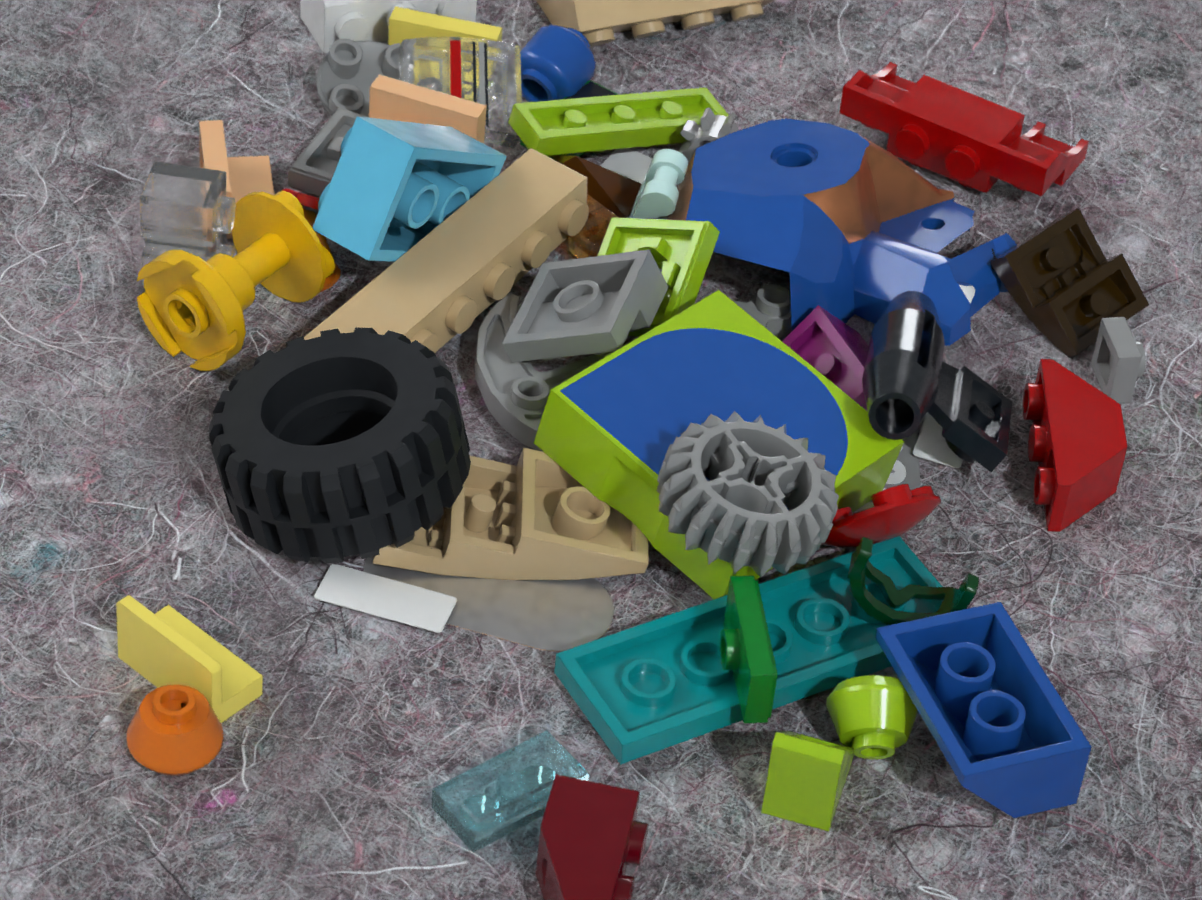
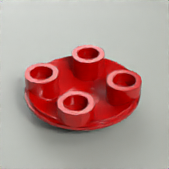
M902 484L887 488L871 496L874 505L872 508L852 513L851 507L838 509L832 521L833 526L826 542L821 543V545L857 547L862 536L872 539L873 544L900 536L924 520L941 503V499L934 494L931 486L910 490L909 484Z

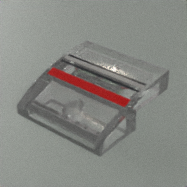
M423 37L402 41L399 46V80L487 105L484 142L513 149L516 147L520 138L508 121L513 104L522 103L519 45L467 37Z

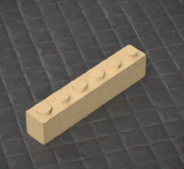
M530 148L308 333L304 340L320 337V331L339 329L340 333H352L355 327L373 328L380 335H385L388 330L403 334L410 339L411 343L416 340L436 353L457 333H464L472 325L475 318L495 300H502L510 292L512 286L532 268L540 267L546 261L549 254L569 236L577 235L582 230L589 215V207L587 205L588 177Z

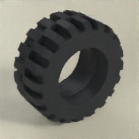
M355 327L352 333H340L339 329L320 331V337L304 340L302 336L286 342V348L276 353L269 350L257 357L254 367L250 370L242 369L231 380L228 387L229 391L224 390L209 424L211 450L230 513L234 515L236 525L246 536L255 540L258 545L277 555L283 550L284 554L290 559L309 562L311 557H320L325 563L344 562V557L360 554L361 559L380 555V548L391 544L398 548L412 541L415 531L422 527L429 530L441 519L444 513L443 507L451 508L463 489V484L469 475L471 460L469 456V442L452 374L445 362L436 357V353L416 340L411 343L410 339L403 334L389 330L385 335H380L373 328Z

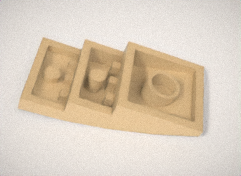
M523 448L517 466L470 456L469 475L452 507H443L444 513L441 519L429 530L422 527L415 531L412 541L398 548L394 544L380 548V555L373 556L372 563L446 576L499 580H580L645 573L649 564L648 539L627 517L610 505L597 499L544 452Z

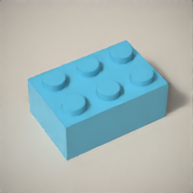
M357 116L353 127L348 130L343 138L340 160L331 182L321 193L318 202L319 212L312 228L317 233L368 261L395 262L500 174L507 156L453 127Z

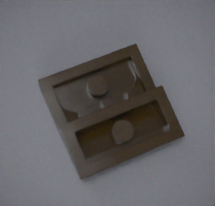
M1079 208L1063 214L990 262L1024 314L1054 346L1069 358L1078 355L1096 342L1102 318L1125 317L1127 321L1149 306L1123 254L1121 253L1109 259L1105 258Z

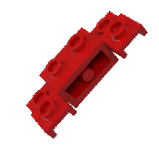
M889 62L882 70L871 76L859 70L843 86L839 114L859 121L868 128L888 133L886 151L908 161L916 167L926 168L955 180L962 186L974 188L984 193H987L1000 179L1019 190L1029 191L1042 196L1052 183L1062 186L1086 157L1089 144L1087 140L1081 138L1073 147L1044 135L1046 124L1039 121L1032 129L1021 136L1024 114L925 74L916 83L896 75L898 64Z

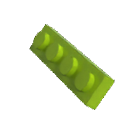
M706 87L516 103L513 104L508 123L528 150L532 148L547 157H553L560 154L603 152L612 149L648 148L654 145L685 143L688 140L682 136L681 131L687 120L694 121L700 125L701 117L705 109L709 107L714 112V115L727 117L729 114Z

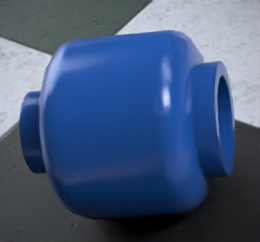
M557 25L543 26L533 35L514 59L513 73L516 79L515 84L519 93L528 102L562 100L565 97L574 95L593 77L596 62L589 42L582 33L573 28Z

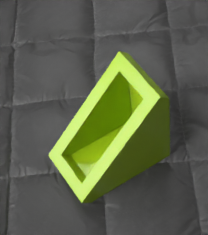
M792 731L776 732L772 744L761 813L829 831L852 764L854 749Z

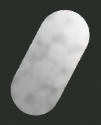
M373 556L366 558L364 564V572L456 597L457 603L446 624L540 650L565 651L597 640L605 634L613 620L614 606L612 599L605 587L595 578L580 580H499L446 576L372 564Z

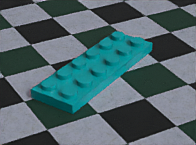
M900 536L873 544L872 555L868 561L876 569L889 576L897 590H901L909 584L943 587ZM852 552L758 584L778 673L772 710L836 687L837 684L846 679L866 676L891 667L889 660L875 638L877 628L888 625L867 615L853 597L850 579L847 578ZM865 577L866 589L877 600L889 606L880 588ZM728 595L556 653L554 673L620 765L743 720L733 670H723L720 659L721 630L724 629ZM911 599L903 606L893 610L911 613H931L938 611L943 600Z

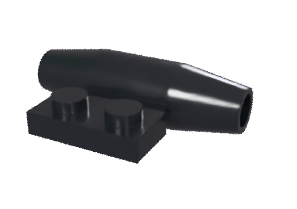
M917 291L900 293L888 305L871 332L862 377V388L872 428L884 438L892 440L904 439L917 430L928 412L942 427L941 435L945 438L948 447L959 458L969 463L976 461L992 472L1007 456L1012 401L966 366H963L960 370L943 362L944 335L933 301L927 295Z

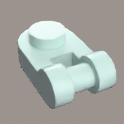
M661 149L655 153L629 218L667 220L668 215L675 211L679 198V191L676 185L682 183L688 167L687 158L682 153L673 149Z

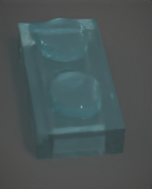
M546 730L433 788L431 808L474 853L544 816L556 774L589 781V773Z

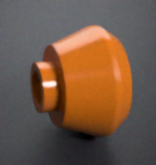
M165 685L154 689L142 700L127 729V746L134 759L144 767L163 775H185L204 767L218 755L223 744V728L211 705L201 692L185 685Z

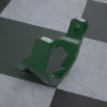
M862 536L855 552H852L847 578L850 579L853 597L867 615L888 626L967 609L977 592L979 577L969 573L959 589L909 584L901 590H897L891 578L876 569L868 561L872 555V539ZM865 577L880 588L889 606L877 600L866 589ZM911 599L943 600L936 612L911 613L893 610L903 606Z

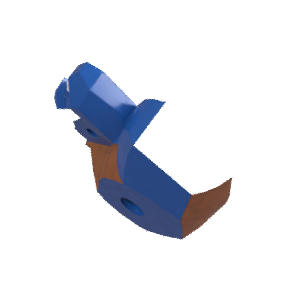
M796 119L770 120L733 132L696 148L687 167L685 178L678 187L679 198L675 211L668 215L667 220L710 221L720 231L713 252L790 272L792 331L818 305L845 324L854 314L876 324L897 295L906 291H917L927 295L936 307L944 335V346H950L971 331V317L1000 292H1008L990 262L1017 245L1005 233L952 259L937 254L965 231L970 232V228L974 225L972 217L975 212L974 210L954 202V193L952 191L936 188L893 154L860 134L829 123Z

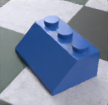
M1001 602L877 628L875 636L877 642L962 787L1013 818L1077 803L1092 747Z

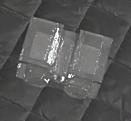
M154 161L140 196L141 237L145 238V247L141 255V268L165 251L174 249L199 256L204 261L220 253L231 257L236 255L235 246L227 245V234L231 233L234 224L236 200L233 197H226V171ZM142 279V293L145 292L144 279Z

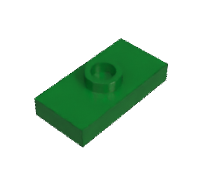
M730 576L724 629L721 630L720 634L722 669L733 670L743 723H767L768 718H771L778 673L758 580H755L754 576Z

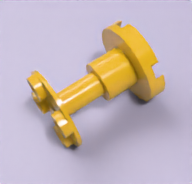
M280 191L275 195H271L266 192H252L242 197L235 204L230 221L233 243L238 253L234 257L220 253L204 261L199 256L174 249L165 251L141 268L137 281L144 279L145 292L137 297L138 308L152 336L170 355L174 357L182 351L190 358L197 360L189 367L199 371H212L238 354L242 349L246 335L243 311L254 302L255 287L259 284L274 295L291 302L309 301L321 292L325 279L334 273V259L331 253L321 245L314 229L304 217L301 203L291 193Z

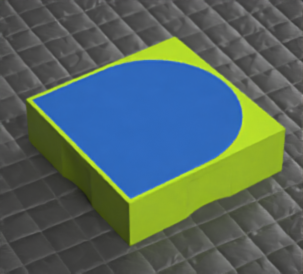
M717 290L552 388L533 443L597 499L605 502L627 517L640 529L657 551L709 596L716 599L728 595L730 576H754L755 580L760 576L750 566H743L734 574L731 564L721 559H717L708 565L707 552L701 548L686 550V534L669 532V516L658 511L660 493L657 492L659 484L657 478L665 455L676 437H680L690 423L701 425L710 414L719 417L725 422L735 411L745 422H753L761 415L766 426L778 429L786 424V433L791 438H808L809 453H818L826 456L825 470L836 475L834 486L835 493L839 495L837 501L838 509L851 507L852 513L871 501L872 495L884 489L904 441L902 439H887L879 435L872 428L868 412L730 298L720 290Z

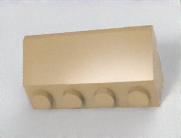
M774 0L536 1L552 25L573 28L586 37L590 47L614 41V33L632 30L633 38L637 39L665 32L664 24L682 22L683 30H690L714 24V16L731 13L732 21L752 19L763 15L762 7Z

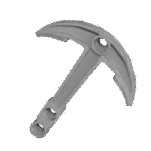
M766 285L761 287L751 297L749 302L734 301V303L778 339L787 337L792 332L791 296L788 289L778 285ZM509 293L495 304L485 316L478 330L474 378L488 411L497 422L519 442L534 450L542 451L533 442L550 390L613 352L604 355H594L547 372L537 371L529 361L512 363L502 343L517 315L520 296Z

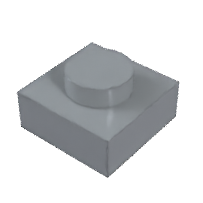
M1125 317L1102 318L1091 365L1103 393L1118 403L1131 402L1137 377H1142L1145 372V350L1140 341H1135Z

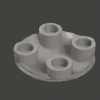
M339 39L330 46L329 54L320 64L316 77L319 98L331 115L338 108H342L369 117L370 86L379 74L428 88L423 71L417 64V53L407 44L396 43L388 45L376 41H353L350 39Z

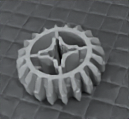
M735 411L725 422L719 417L710 414L701 425L690 423L686 431L680 437H676L674 443L669 446L657 478L659 483L657 492L660 493L658 511L669 516V532L686 534V550L701 548L708 554V565L717 559H721L731 564L734 574L743 566H750L760 577L771 567L786 574L795 563H807L816 550H819L821 543L826 542L833 526L832 521L838 510L837 501L839 495L835 493L836 475L824 468L826 456L818 453H809L808 438H791L786 433V424L778 429L766 426L761 415L753 422H745Z

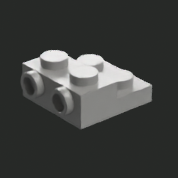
M650 250L542 263L502 345L512 363L531 360L549 361L559 357L587 354L604 355L614 352L623 347L629 332L650 328L668 289V285Z

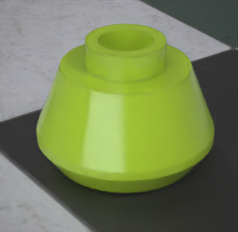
M868 675L846 679L837 684L826 699V707L840 742L847 747L853 748L855 756L864 759H884L893 756L895 748L904 745L908 741L918 714L917 708L900 679L889 676Z

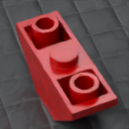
M1040 359L1036 382L1026 383L1023 418L1024 420H1033L1028 439V458L1030 462H1038L1039 465L1034 477V503L1036 505H1044L1047 531L1060 532L1116 493L1127 450V440L1120 403L1053 359Z

